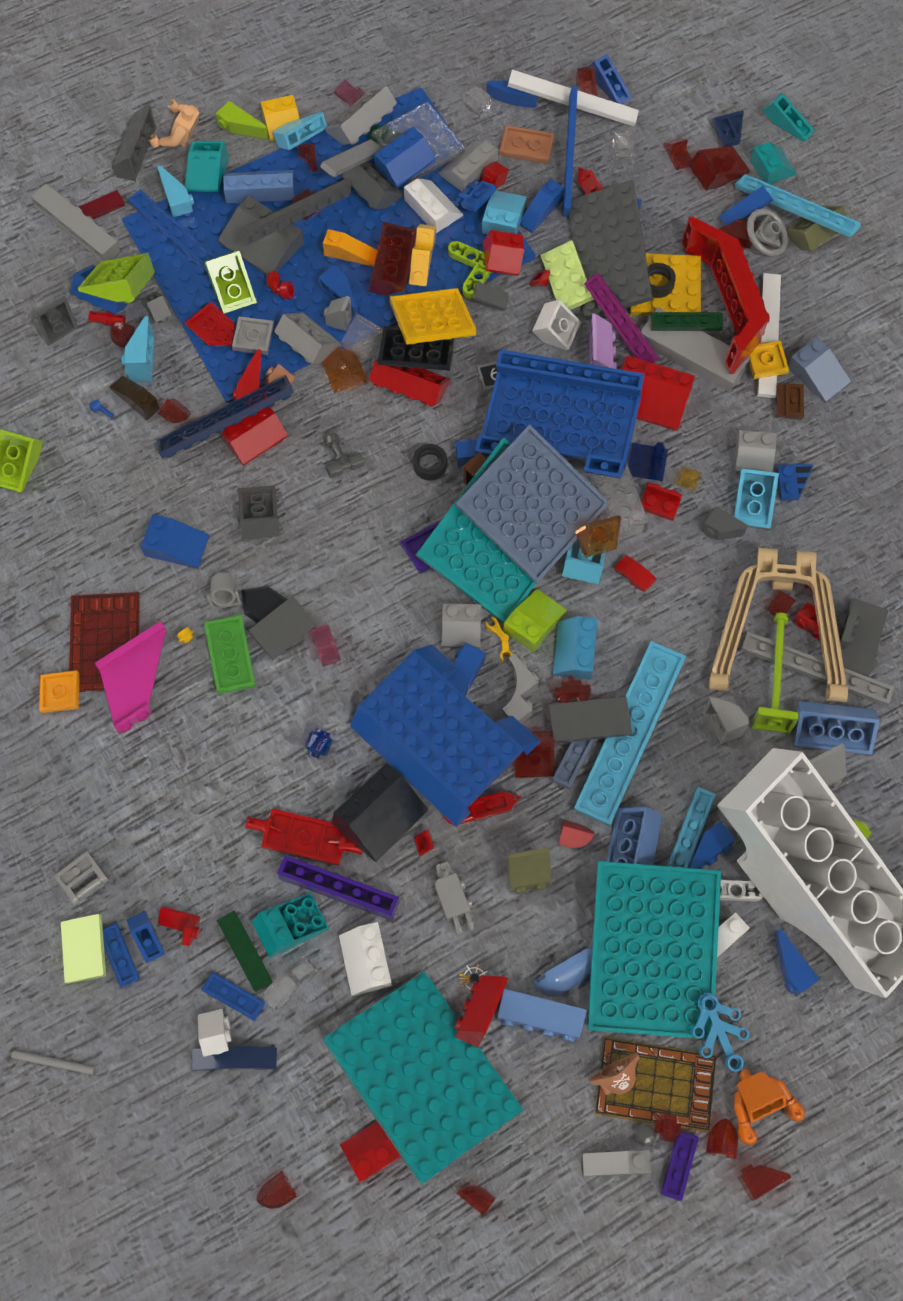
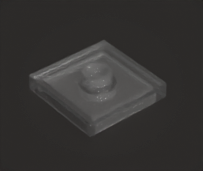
M356 313L340 345L371 362L381 344L383 328Z

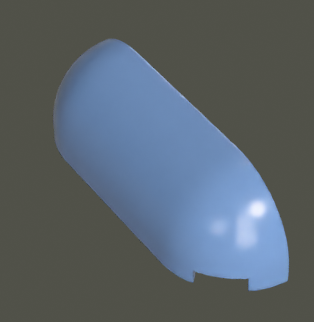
M592 946L545 972L544 976L533 982L536 988L541 993L554 997L560 996L590 979Z

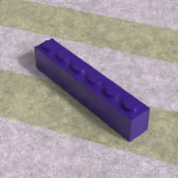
M286 855L277 872L279 879L390 921H393L400 903L398 896Z

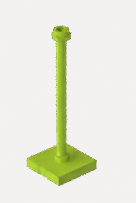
M776 613L774 617V622L777 623L772 707L758 708L752 720L751 729L790 734L798 721L799 712L779 710L784 627L788 623V617L785 613Z

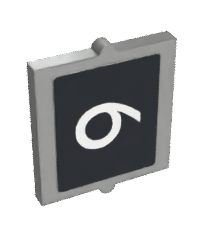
M497 361L477 365L479 381L482 383L484 392L491 391L494 388L497 376Z

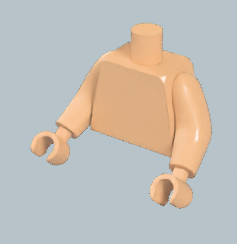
M172 99L171 102L173 104L171 106L168 105V108L173 113L178 111L180 113L174 122L171 135L159 139L156 134H152L150 136L152 139L148 140L152 147L156 148L159 145L165 147L181 145L185 147L198 124L200 114L198 108L194 105H179L175 99Z

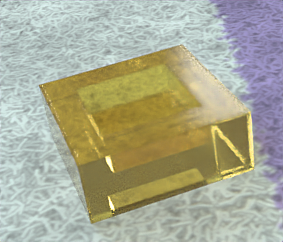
M683 467L677 486L695 491L701 472Z

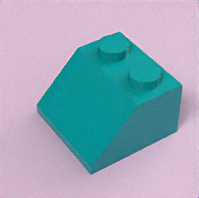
M767 142L753 148L750 161L763 182L772 184L796 175V171L781 147Z

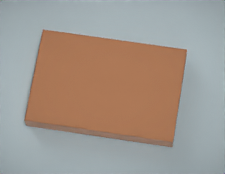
M506 125L499 156L548 164L555 134Z

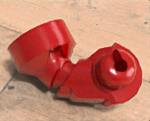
M276 271L268 272L266 283L273 293L281 296L284 300L293 299L294 286L292 282L286 281L280 284L279 273Z

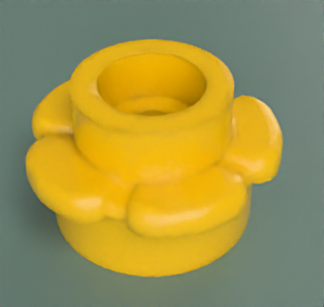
M189 627L183 629L176 635L179 639L178 642L186 644L194 638V630L191 631Z

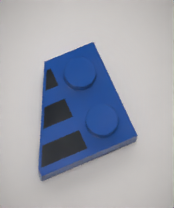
M813 464L777 466L780 501L799 500Z

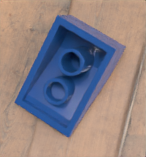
M152 514L141 548L146 557L198 569L209 534L172 518Z

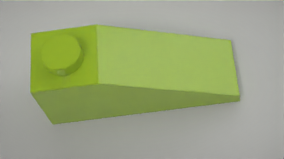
M228 101L216 112L217 124L220 128L234 134L261 139L268 138L267 126L231 101Z

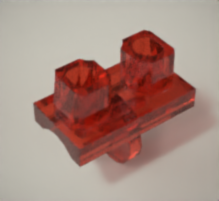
M572 675L568 676L567 682H561L562 687L555 688L554 697L555 700H558V703H569L570 698H577V702L588 701L591 691L590 684L581 685V680L574 681Z

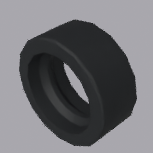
M664 263L650 264L648 266L649 276L659 274L669 280V283L662 287L651 284L653 297L663 298L672 293L675 286L676 274L674 270Z
M425 444L415 451L413 468L421 479L428 481L437 480L446 473L448 460L443 448L434 444ZM425 455H435L441 459V465L434 470H426L420 466L419 461Z

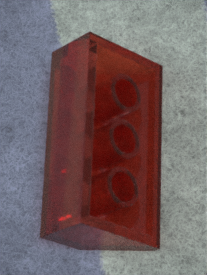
M383 222L368 292L386 296L405 291L417 230Z

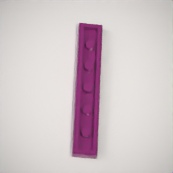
M596 273L584 283L590 294L636 358L652 363L658 361L660 358L600 273Z

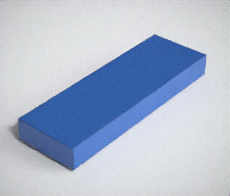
M762 186L719 217L730 231L748 219L753 211L765 207L773 199L765 187Z
M116 922L103 928L104 948L119 986L123 988L140 980L119 924Z
M214 972L211 973L201 989L206 994L253 1021H256L266 1004L264 1001Z

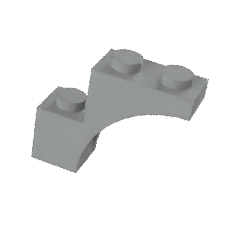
M514 653L508 658V665L515 677L516 690L510 702L502 708V716L504 719L514 716L522 724L532 716L533 711L531 703L527 699L524 700V698L538 689L539 679L533 671L530 672L527 669L526 662L521 657L518 658Z

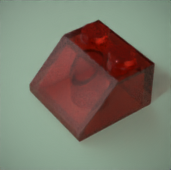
M552 730L530 731L541 742L528 755L522 752L514 760L515 778L554 776V737Z

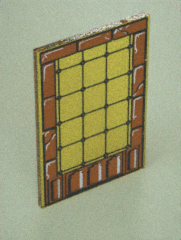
M604 1037L600 1070L636 1052L639 1055V1060L635 1067V1084L627 1093H610L605 1095L601 1086L598 1085L595 1107L596 1115L706 1133L710 1132L717 1055L713 1054L710 1058H704L696 1051Z

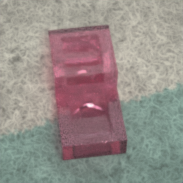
M344 80L335 89L334 94L352 106L365 92L361 88L355 89L347 80Z
M325 625L310 630L322 666L341 661L329 626Z

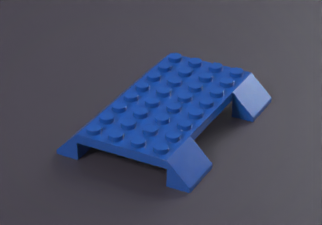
M500 349L496 364L497 376L483 432L478 436L475 452L490 455L503 437L512 443L530 424L562 457L586 461L584 472L621 479L626 468L641 402L645 374Z
M431 644L414 650L358 705L350 727L453 825L458 827L470 814L468 807L522 752L528 755L541 741L514 716L493 722L448 681L459 668Z

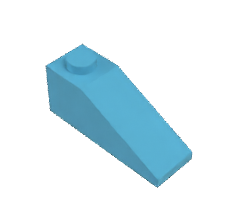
M318 112L287 123L274 130L273 134L279 148L290 150L325 130L327 124L323 112Z
M161 165L157 166L173 217L193 212L192 205L194 200L192 194H188L186 187Z

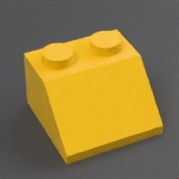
M293 95L261 102L262 114L270 141H275L274 130L299 119Z

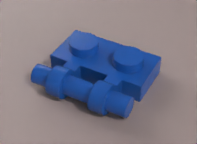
M474 180L466 186L462 193L460 192L456 196L453 204L456 207L461 204L462 208L476 212L496 191L495 185L485 181L479 183L477 180Z

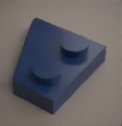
M743 110L713 118L712 124L724 148L740 144Z

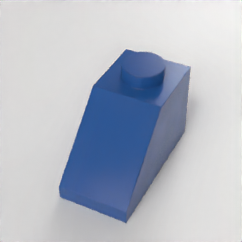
M146 911L126 919L130 933L146 963L165 954Z

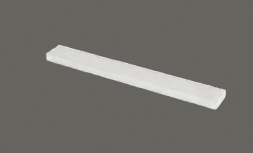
M512 70L508 87L569 106L571 88ZM581 91L577 92V109L633 127L635 126L639 110Z
M763 273L761 299L764 300V306L770 315V321L766 326L765 334L762 336L760 343L778 341L781 286V275ZM777 376L758 378L757 397L775 398Z

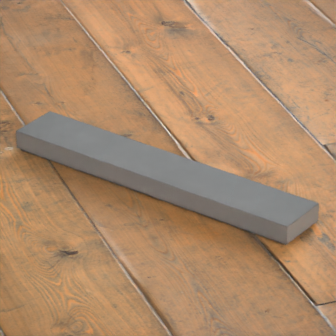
M370 139L323 161L320 167L332 177H336L374 158V154L383 147Z

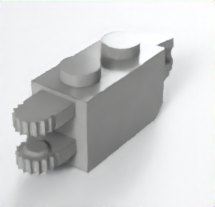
M448 862L436 865L438 879L435 883V891L447 923L453 921L457 934H461L462 927L458 919L465 917L467 927L470 930L474 929L470 916V909L473 906L469 896L465 897L463 890L466 887L462 877L458 878L457 873H453Z

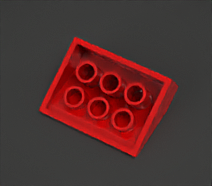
M626 355L621 370L645 374L637 419L678 431L695 375Z

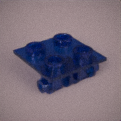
M657 442L654 446L632 443L627 475L663 482L668 449H665L662 442Z

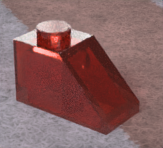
M740 218L720 229L737 238L743 248L751 249L752 242L747 232L748 219ZM754 221V232L756 230L757 225L756 221Z
M752 1164L741 1169L742 1174L737 1177L751 1201L756 1200L792 1178L789 1173L762 1165L753 1167Z

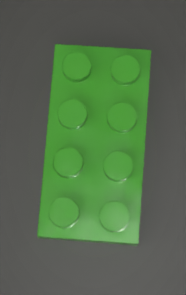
M242 615L204 622L217 694L220 695L256 687Z

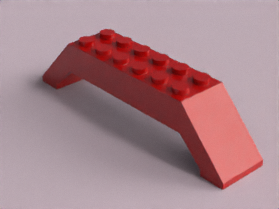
M692 216L688 218L681 243L685 254L701 256V261L711 267L736 334L732 339L725 358L729 374H734L759 345L762 336L765 334L766 326L770 321V315L765 309L764 300L761 299L759 287L754 281V274L750 271L748 259L745 258L744 249L740 245L739 240Z

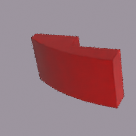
M625 555L614 566L615 572L629 579L631 585L643 592L657 580L650 571L628 555Z

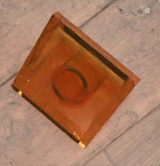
M337 347L322 362L334 393L368 382L356 351Z
M620 515L588 523L575 531L584 557L588 558L617 549L621 522Z

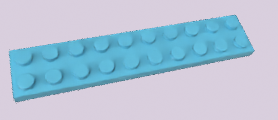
M653 641L650 642L625 696L627 697L632 735L606 738L577 800L574 811L610 827L686 659L685 655Z

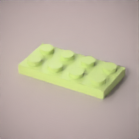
M572 240L541 254L545 269L550 271L549 281L556 300H561L569 310L594 300L584 285L587 282V278Z

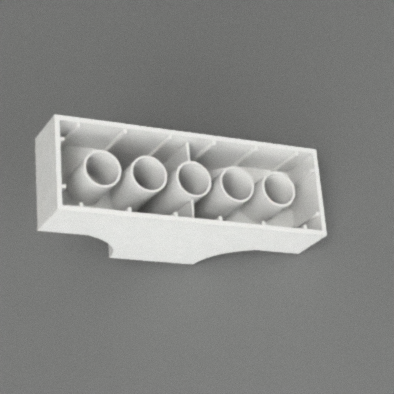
M773 748L717 805L746 846V852L737 862L780 919L797 927L818 943L834 959L855 988L887 998L903 980V889L805 754L800 751Z

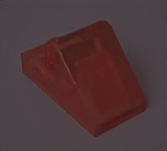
M594 66L577 68L576 86L579 87V91L598 97Z
M677 138L663 144L676 170L692 166L693 161L686 149L687 139Z

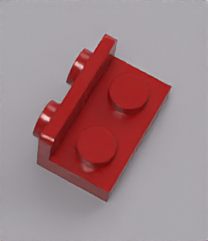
M647 483L638 509L673 521L680 505L682 494L675 490L662 488L655 483Z
M807 602L796 614L793 621L799 628L805 629L811 633L814 639L820 641L815 607Z

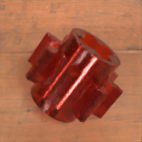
M662 1115L661 1120L657 1119L655 1133H660L659 1138L661 1140L673 1142L676 1137H680L682 1124L677 1123V1117Z

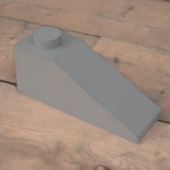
M649 1150L582 1154L583 1176L648 1175L651 1173Z

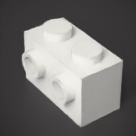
M223 1009L198 1015V1037L203 1057L229 1051L228 1042L232 1041L229 1030L231 1026L229 1017L224 1016Z

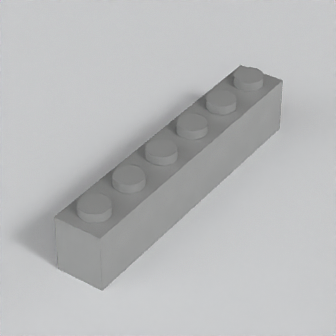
M45 184L31 196L34 206L100 261L111 260L120 252L119 242L113 235L107 234L102 226H97L90 216L86 217L79 207H74L69 199L62 197L54 187L51 188Z

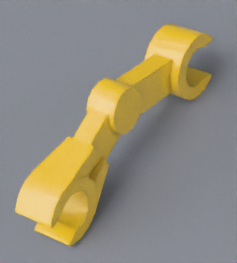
M491 617V621L495 625L490 626L485 622V627L500 638L502 644L500 661L503 663L504 655H509V657L513 655L509 651V636L501 630L497 619Z

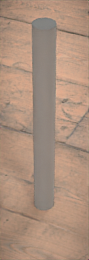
M13 1050L11 1055L13 1059L94 1075L96 1069L95 1066Z

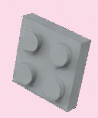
M238 317L232 344L233 351L256 353L257 349H261V354L268 355L274 321Z

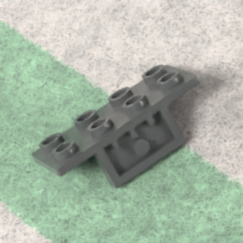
M854 598L851 600L839 638L844 668L869 677L887 618V609Z

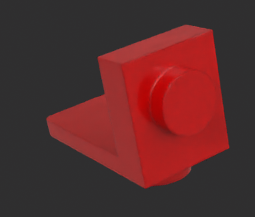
M165 906L160 908L159 925L183 931V945L190 946L194 939L197 940L200 933V916Z

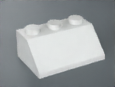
M417 178L404 187V200L427 225L437 226L436 233L463 216L460 210L431 180Z
M378 922L359 926L339 935L351 996L392 987Z

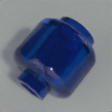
M317 728L316 731H310L304 745L305 749L309 751L308 755L318 759L320 755L327 756L333 743V739L330 737L331 734Z

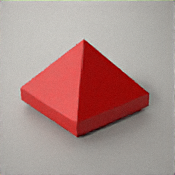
M550 271L538 272L529 285L547 287Z
M425 830L414 837L419 856L434 849V841L429 830Z

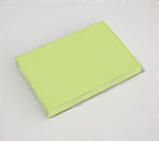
M95 914L61 922L65 983L70 984L106 976L102 915Z

